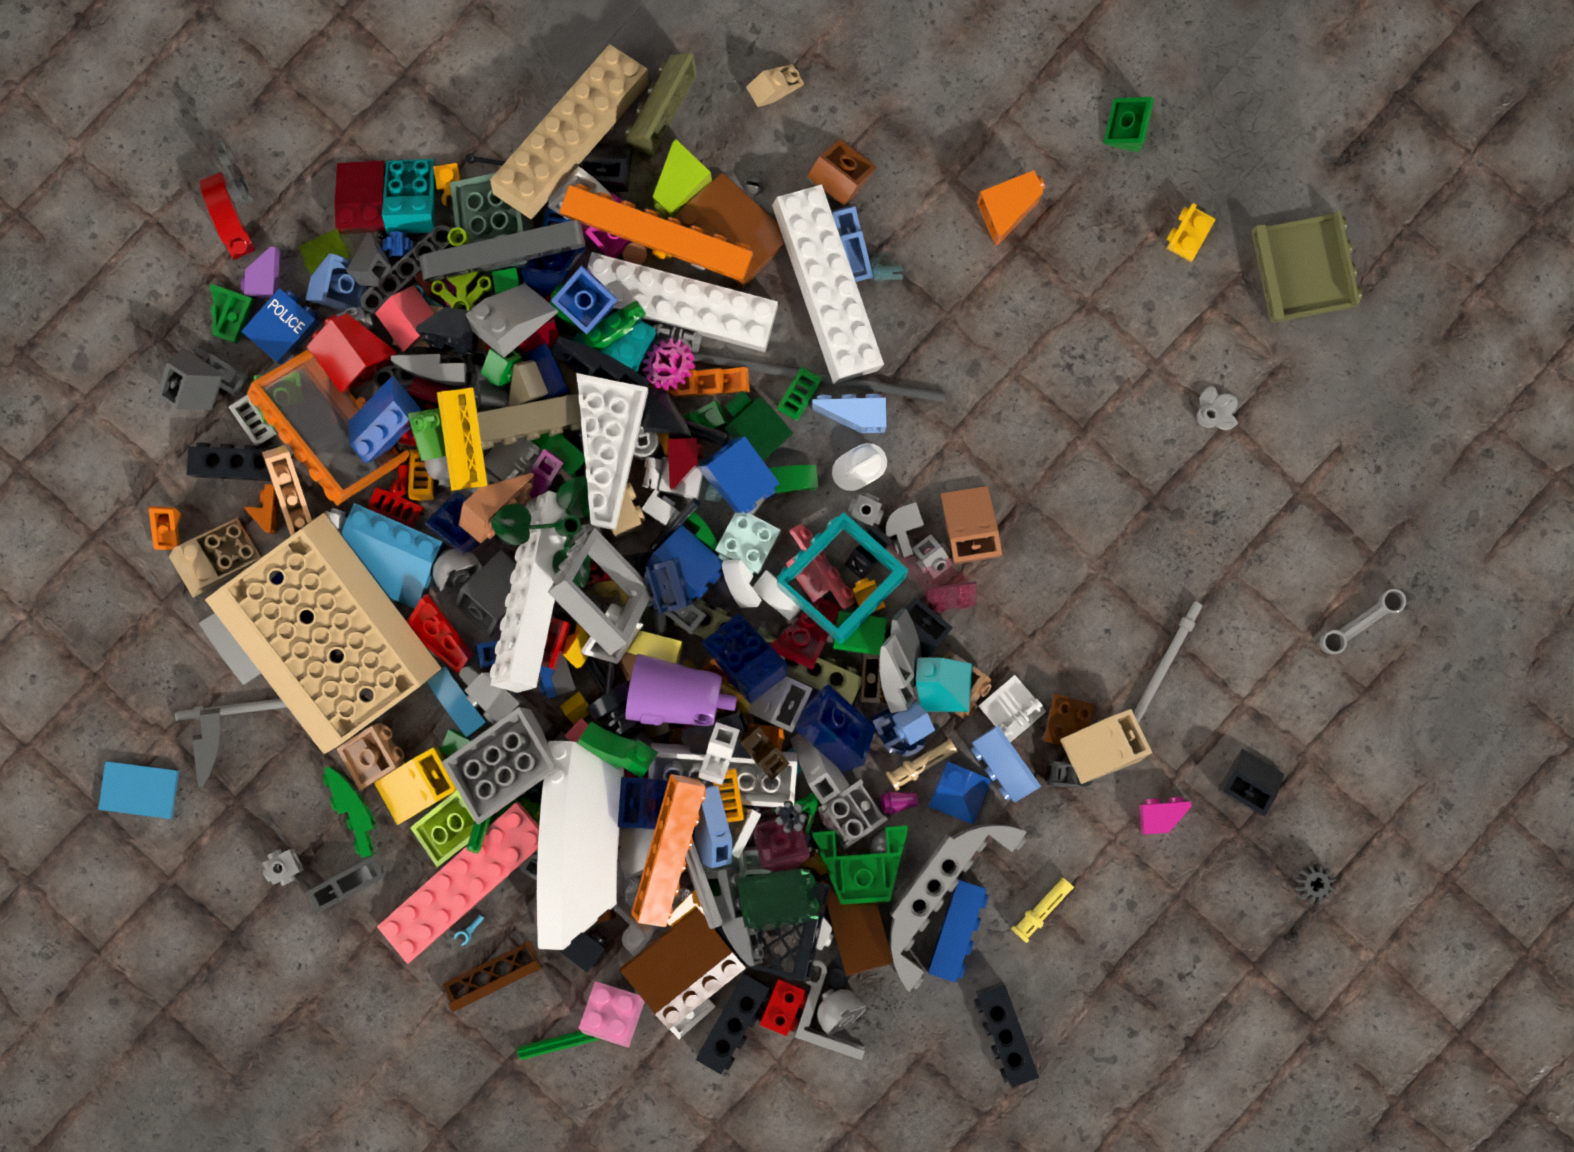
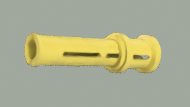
M1062 877L1032 911L1025 912L1026 916L1017 926H1012L1011 930L1025 943H1028V938L1037 928H1042L1043 920L1074 887Z

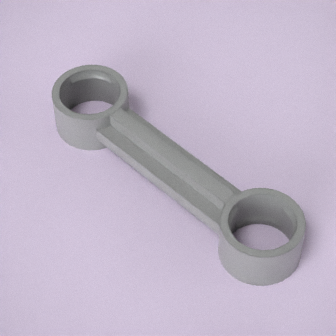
M1398 589L1384 591L1380 595L1377 604L1339 630L1325 632L1320 638L1321 649L1330 655L1343 652L1347 646V641L1386 614L1402 611L1406 605L1404 593ZM1388 593H1394L1400 598V605L1395 610H1390L1385 605V597ZM1333 633L1337 634L1341 639V646L1337 651L1328 649L1325 643L1327 636Z

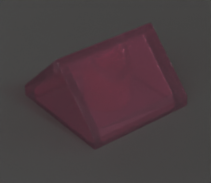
M776 819L756 824L753 835L762 869L789 875L810 857L803 828L801 831H796L793 827L790 833H786L784 831L785 824L778 825Z

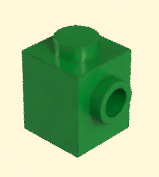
M491 348L489 349L481 374L487 377L492 384L498 386L512 381L513 366L521 362L522 356L513 350L503 358Z

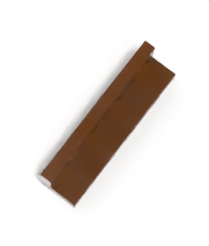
M528 941L443 983L442 986L450 1000L448 1006L453 1013L541 969L543 966L531 941ZM528 948L533 961L527 964L516 962L518 952ZM514 954L513 960L507 959V957ZM501 960L511 963L509 971L505 975L494 972L496 963ZM492 965L491 971L485 969ZM514 965L520 966L519 968L512 971ZM479 971L489 974L488 980L483 986L472 983L475 973ZM470 976L469 982L462 980ZM492 976L498 977L497 979L491 981ZM456 982L467 985L464 995L455 999L450 985ZM470 986H471V987H474V988H477V989H475V990L469 992Z

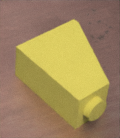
M639 630L626 653L633 655L639 653L679 664L684 643Z

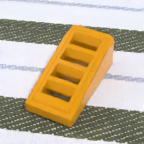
M410 449L409 498L413 501L434 500V479L428 475L427 471H415V469L425 468V462H415V459H421L418 449ZM415 478H428V481H415Z
M736 768L728 769L724 778H732L733 782L723 783L722 785L713 782V785L718 786L719 792L720 790L734 788L732 792H720L721 800L736 799L735 802L723 803L724 810H729L725 811L728 823L744 820V810Z

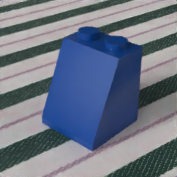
M745 436L733 438L697 466L700 472L736 513H749L757 506L756 501L762 497L764 499L770 497L776 492L774 487L780 484Z

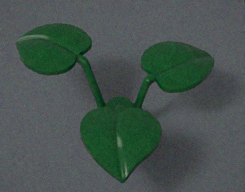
M586 476L570 479L558 489L556 501L560 507L566 509V516L559 518L556 523L529 525L531 522L529 510L521 504H509L500 509L491 518L494 532L501 540L508 544L521 545L529 540V529L555 528L558 535L566 537L563 544L564 549L558 550L552 559V568L554 573L557 574L561 570L559 565L568 558L566 553L576 544L574 543L569 546L570 541L574 538L573 535L577 534L581 527L578 518L590 515ZM588 554L572 581L578 587H585L589 579L590 557Z

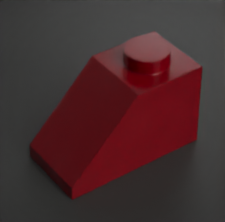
M697 438L667 439L670 490H676L699 465L698 459H703L702 444H698Z

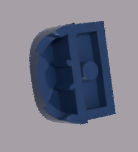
M887 709L871 717L880 739L889 752L901 754L902 756H911L918 753L925 746L924 742L927 736L912 745H909L904 738L901 740L898 738L893 729L896 725L892 718L898 712L891 713L890 709Z

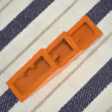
M748 368L689 370L692 376H685L683 378L685 384L678 382L676 389L669 385L668 390H664L674 395L675 398L734 394L740 391L750 392ZM649 383V387L656 388L653 383Z

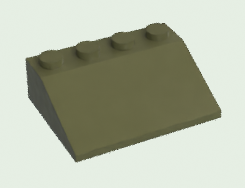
M692 53L671 55L668 61H663L658 71L660 76L657 82L653 81L647 91L648 99L645 103L642 102L636 112L638 117L635 123H630L625 132L627 145H633V148L653 158L697 76L695 58Z

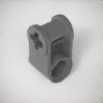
M1049 761L1051 771L1050 780L1047 781V785L1085 788L1091 786L1094 782V779L1083 784L1078 782L1077 774L1071 763Z

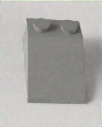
M523 284L483 299L466 313L472 332L504 358L557 314L558 311L528 285Z

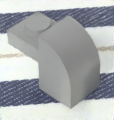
M916 502L895 510L890 515L885 526V534L889 538L896 537L893 545L896 554H901L903 559L913 555L906 532L924 526Z

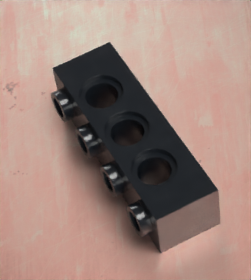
M197 442L196 446H188L186 475L192 478L272 481L267 466L263 469L258 468V461L263 457L262 452L268 450H261L257 445H244V449L235 448L234 444H220V448L211 447L210 443ZM268 446V450H271V449H274V448H277V447H280V446ZM218 455L219 463L212 467L210 459L212 456ZM242 456L244 460L242 466L235 468V458Z
M744 971L696 1056V1061L719 1074H722L724 1069L729 1071L735 1060L732 1054L736 1048H742L747 1039V1036L744 1035L748 1026L754 1027L759 1018V1015L756 1013L760 1005L765 1007L771 996V993L768 992L770 989L768 984ZM745 996H749L754 1000V1005L749 1009L743 1008L740 1004V1000ZM732 1018H738L741 1020L742 1026L738 1030H732L728 1026V1021ZM721 1039L727 1040L730 1048L727 1051L718 1050L716 1047L717 1041Z
M1001 982L977 991L978 998L974 999V1003L978 1013L983 1012L986 1021L982 1024L987 1037L992 1035L994 1045L991 1046L995 1059H1000L1003 1068L999 1069L1004 1083L1009 1082L1011 1088L1039 1078L1006 985ZM995 1006H1000L1003 1009V1014L999 1018H992L990 1016V1011ZM1004 1029H1008L1011 1031V1038L1005 1042L1000 1041L999 1033ZM1018 1053L1020 1055L1019 1062L1014 1065L1007 1062L1009 1054Z

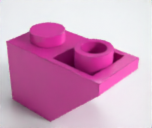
M1170 797V802L1160 803V798L1145 799V804H1139L1141 833H1169L1191 808V801H1184V797Z

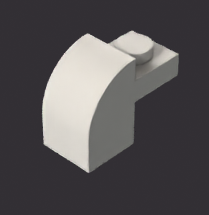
M716 722L698 778L720 785L723 784L735 749L739 729Z

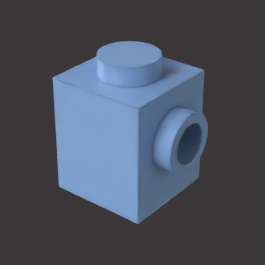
M917 701L908 710L898 712L892 716L896 725L893 727L896 735L900 740L904 738L909 745L935 731L928 713Z

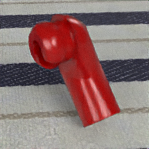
M408 465L398 466V478L390 486V492L394 497H401L408 491Z

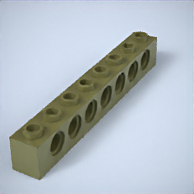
M696 597L692 600L696 607L711 617L709 625L705 627L699 625L693 634L852 705L861 685L862 677L859 676L860 671L847 666L846 670L837 666L838 661L825 656L824 660L818 658L816 662L821 666V673L818 676H811L808 674L806 666L799 663L796 666H789L785 662V657L779 654L766 656L763 653L765 644L777 640L771 636V631L760 626L756 630L749 627L750 622L737 616L736 620L727 617L728 612L715 606L714 610L705 607L707 602ZM675 622V626H677V627H679V628H681V629H684V628H682L679 624H677V623ZM724 623H729L733 627L732 634L727 637L719 633V628ZM745 633L754 635L755 642L752 646L747 647L741 643V637ZM838 672L843 676V683L840 686H833L830 683L829 677L832 673Z

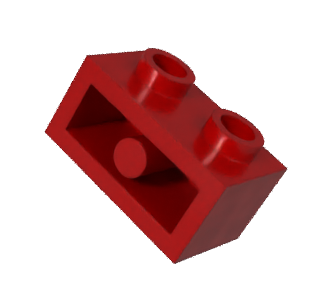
M778 977L761 1018L760 1026L787 1036L789 1031L794 1032L799 1018L795 1017L798 1008L803 1010L808 998L804 994L805 988Z

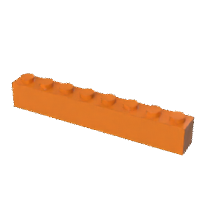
M576 184L575 187L568 186L559 211L561 216L581 221L582 224L741 282L744 281L753 256V252L749 251L750 247L740 242H736L735 245L726 242L727 238L721 235L713 234L712 237L703 234L704 230L691 225L690 228L681 226V221L668 217L667 220L658 217L657 212L645 209L642 212L635 209L636 205L624 200L620 204L612 201L613 197L602 192H599L598 195L590 193V188L581 184Z

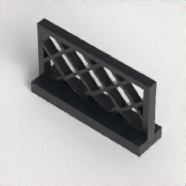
M771 872L757 936L759 944L762 945V942L764 944L763 952L767 950L773 962L766 967L761 965L750 966L751 969L809 982L831 885ZM777 878L784 879L790 887L789 890L781 895H778L775 890ZM790 881L797 882L798 884L793 886ZM803 884L812 886L810 896L802 901L796 889ZM793 892L799 904L787 910L781 899ZM778 901L785 913L773 920L769 913L770 906ZM802 907L806 914L805 920L796 925L790 913ZM787 916L794 928L782 935L776 923ZM773 926L779 937L768 944L764 938V932L767 928ZM796 931L800 937V942L798 946L791 950L785 937ZM782 941L788 952L777 959L770 947ZM789 955L795 963L793 973L784 971L779 963ZM776 964L779 970L773 969L771 967Z

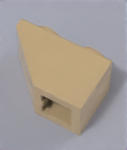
M793 64L763 71L746 88L757 107L776 102L803 86L804 83L800 78L799 72Z

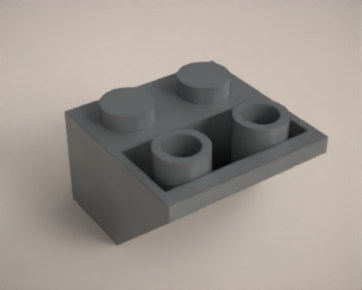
M183 348L166 362L157 396L176 409L211 410L224 374Z

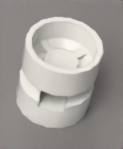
M640 426L633 455L640 460H646V457L654 458L660 449L659 438L656 433H644L643 426Z

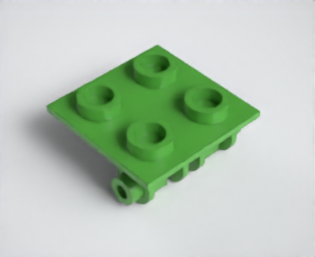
M439 408L409 413L408 417L421 461L445 457L446 450Z

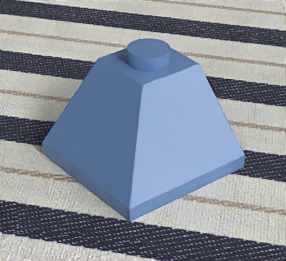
M328 254L310 278L306 300L340 310L358 308L362 306L361 297L366 292L367 286H360L346 271L352 260Z

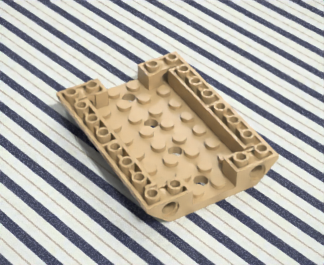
M325 513L300 529L205 599L323 754L341 745L420 687L442 668ZM278 570L283 573L284 580L281 584H274L271 581L270 575L273 571ZM303 610H310L314 614L313 622L308 624L302 622L300 618L301 612ZM334 649L341 650L344 654L343 661L338 663L332 661L330 658L331 651ZM369 688L373 691L374 697L371 701L361 699L360 691L362 689Z

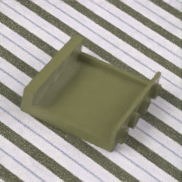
M1337 210L1334 214L1267 227L1265 224L1258 225L1251 231L1270 323L1355 308L1360 304L1362 292L1360 286L1356 285L1357 268L1355 263L1351 261L1352 244L1346 237L1347 221L1345 216H1342L1341 210Z

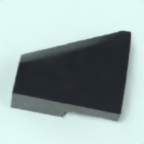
M649 387L643 423L644 433H668L669 439L691 438V432L674 395L658 388Z

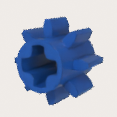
M389 232V237L383 239V250L389 253L388 257L402 259L413 249V240H409L405 232Z

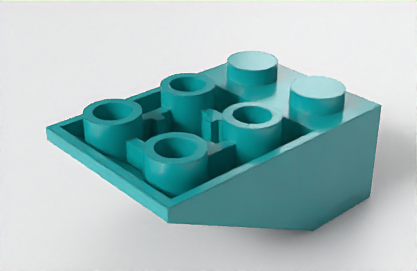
M434 159L386 160L382 217L387 234L394 231L430 233L435 228Z

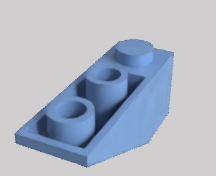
M712 785L705 788L706 797L700 805L699 822L695 826V847L701 863L710 868H715L732 863V837L719 788L717 785Z

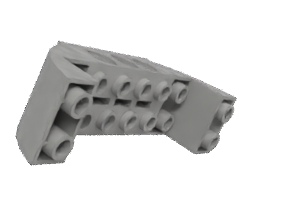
M1002 824L977 825L964 829L951 837L946 835L889 912L892 916L889 936L891 956L898 976L907 991L910 992L912 988L916 990L924 980L922 975L924 971L921 966L903 954L902 951L905 950L907 952L915 942L913 937L918 930L922 932L930 922L928 916L932 910L937 912L945 901L942 897L946 891L952 892L959 882L957 876L962 870L966 872L974 862L971 857L976 851L981 852L988 843L986 839L988 835L1011 852L1014 849L1019 850L1027 840L1024 837L1027 833L1026 831ZM947 859H951L953 861L952 869L950 871H943L942 863ZM932 879H937L939 881L938 888L934 891H929L927 889L928 882ZM917 899L924 900V907L921 910H914L912 908L913 902Z

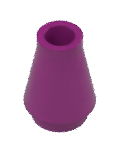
M887 791L886 794H882L881 806L883 813L893 815L906 809L917 807L918 798L916 792Z

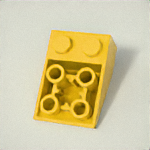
M438 747L429 749L374 782L397 825L447 798L457 790L442 764L445 759Z

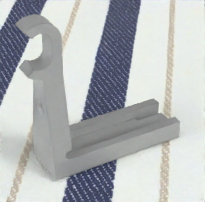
M814 960V966L821 967L822 971L817 981L810 979L809 982H806L811 988L795 1032V1038L862 1060L865 1046L833 1035L828 1036L824 1032L809 1028L827 973L825 963L821 960Z

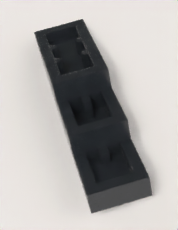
M559 337L553 347L552 353L579 374L648 387L650 383L630 367L584 344Z

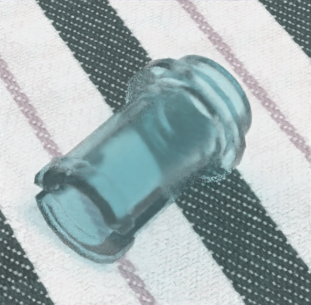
M877 264V267H872L873 281L878 283L889 280L902 281L903 274H892L893 272H903L902 265L881 266Z

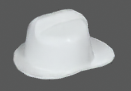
M871 443L861 444L846 452L833 465L832 476L834 482L844 490L855 491L875 481L884 474L887 468L885 452L879 446Z

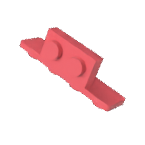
M802 523L789 530L801 549L806 551L811 546L812 533ZM824 550L796 577L813 603L829 591L833 593L843 609H847L857 602L853 591L840 578L839 571L826 558ZM794 557L786 563L788 568L795 562L793 560Z

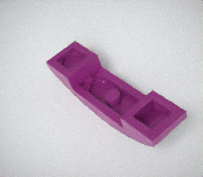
M546 448L543 449L531 468V473L534 474L532 483L534 487L530 492L531 499L550 490L565 463Z

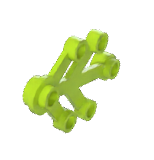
M455 227L450 230L448 240L455 247L466 245L469 242V234L464 229ZM463 235V241L458 243V236ZM478 271L447 278L457 288V298L448 291L447 285L440 280L432 283L431 290L449 303L451 308L461 309V307L466 306L467 310L470 311L484 292H489L493 289L494 283L490 278L482 276L478 279L477 286L467 296V287L481 272ZM488 280L489 285L483 288L482 283ZM442 284V290L437 292L436 287Z

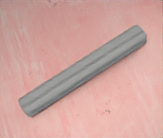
M693 842L686 854V866L710 929L721 926L723 921Z

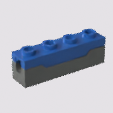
M563 650L556 670L544 666L540 668L539 673L542 681L539 682V687L542 695H547L548 699L578 690L569 661L562 655Z

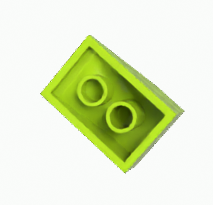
M456 790L410 828L436 867H439L467 847L475 820L460 793ZM495 814L490 817L488 827L498 819Z

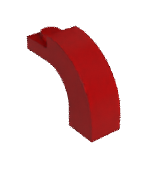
M222 171L199 180L202 196L222 243H225L233 260L254 252L255 246L227 190L228 183Z

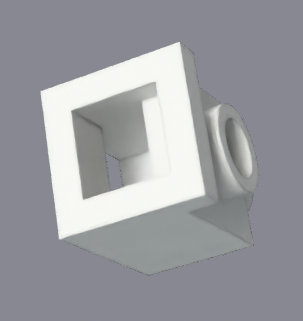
M655 489L643 506L642 511L667 527L680 512L674 508L676 503L666 496L660 499V493Z

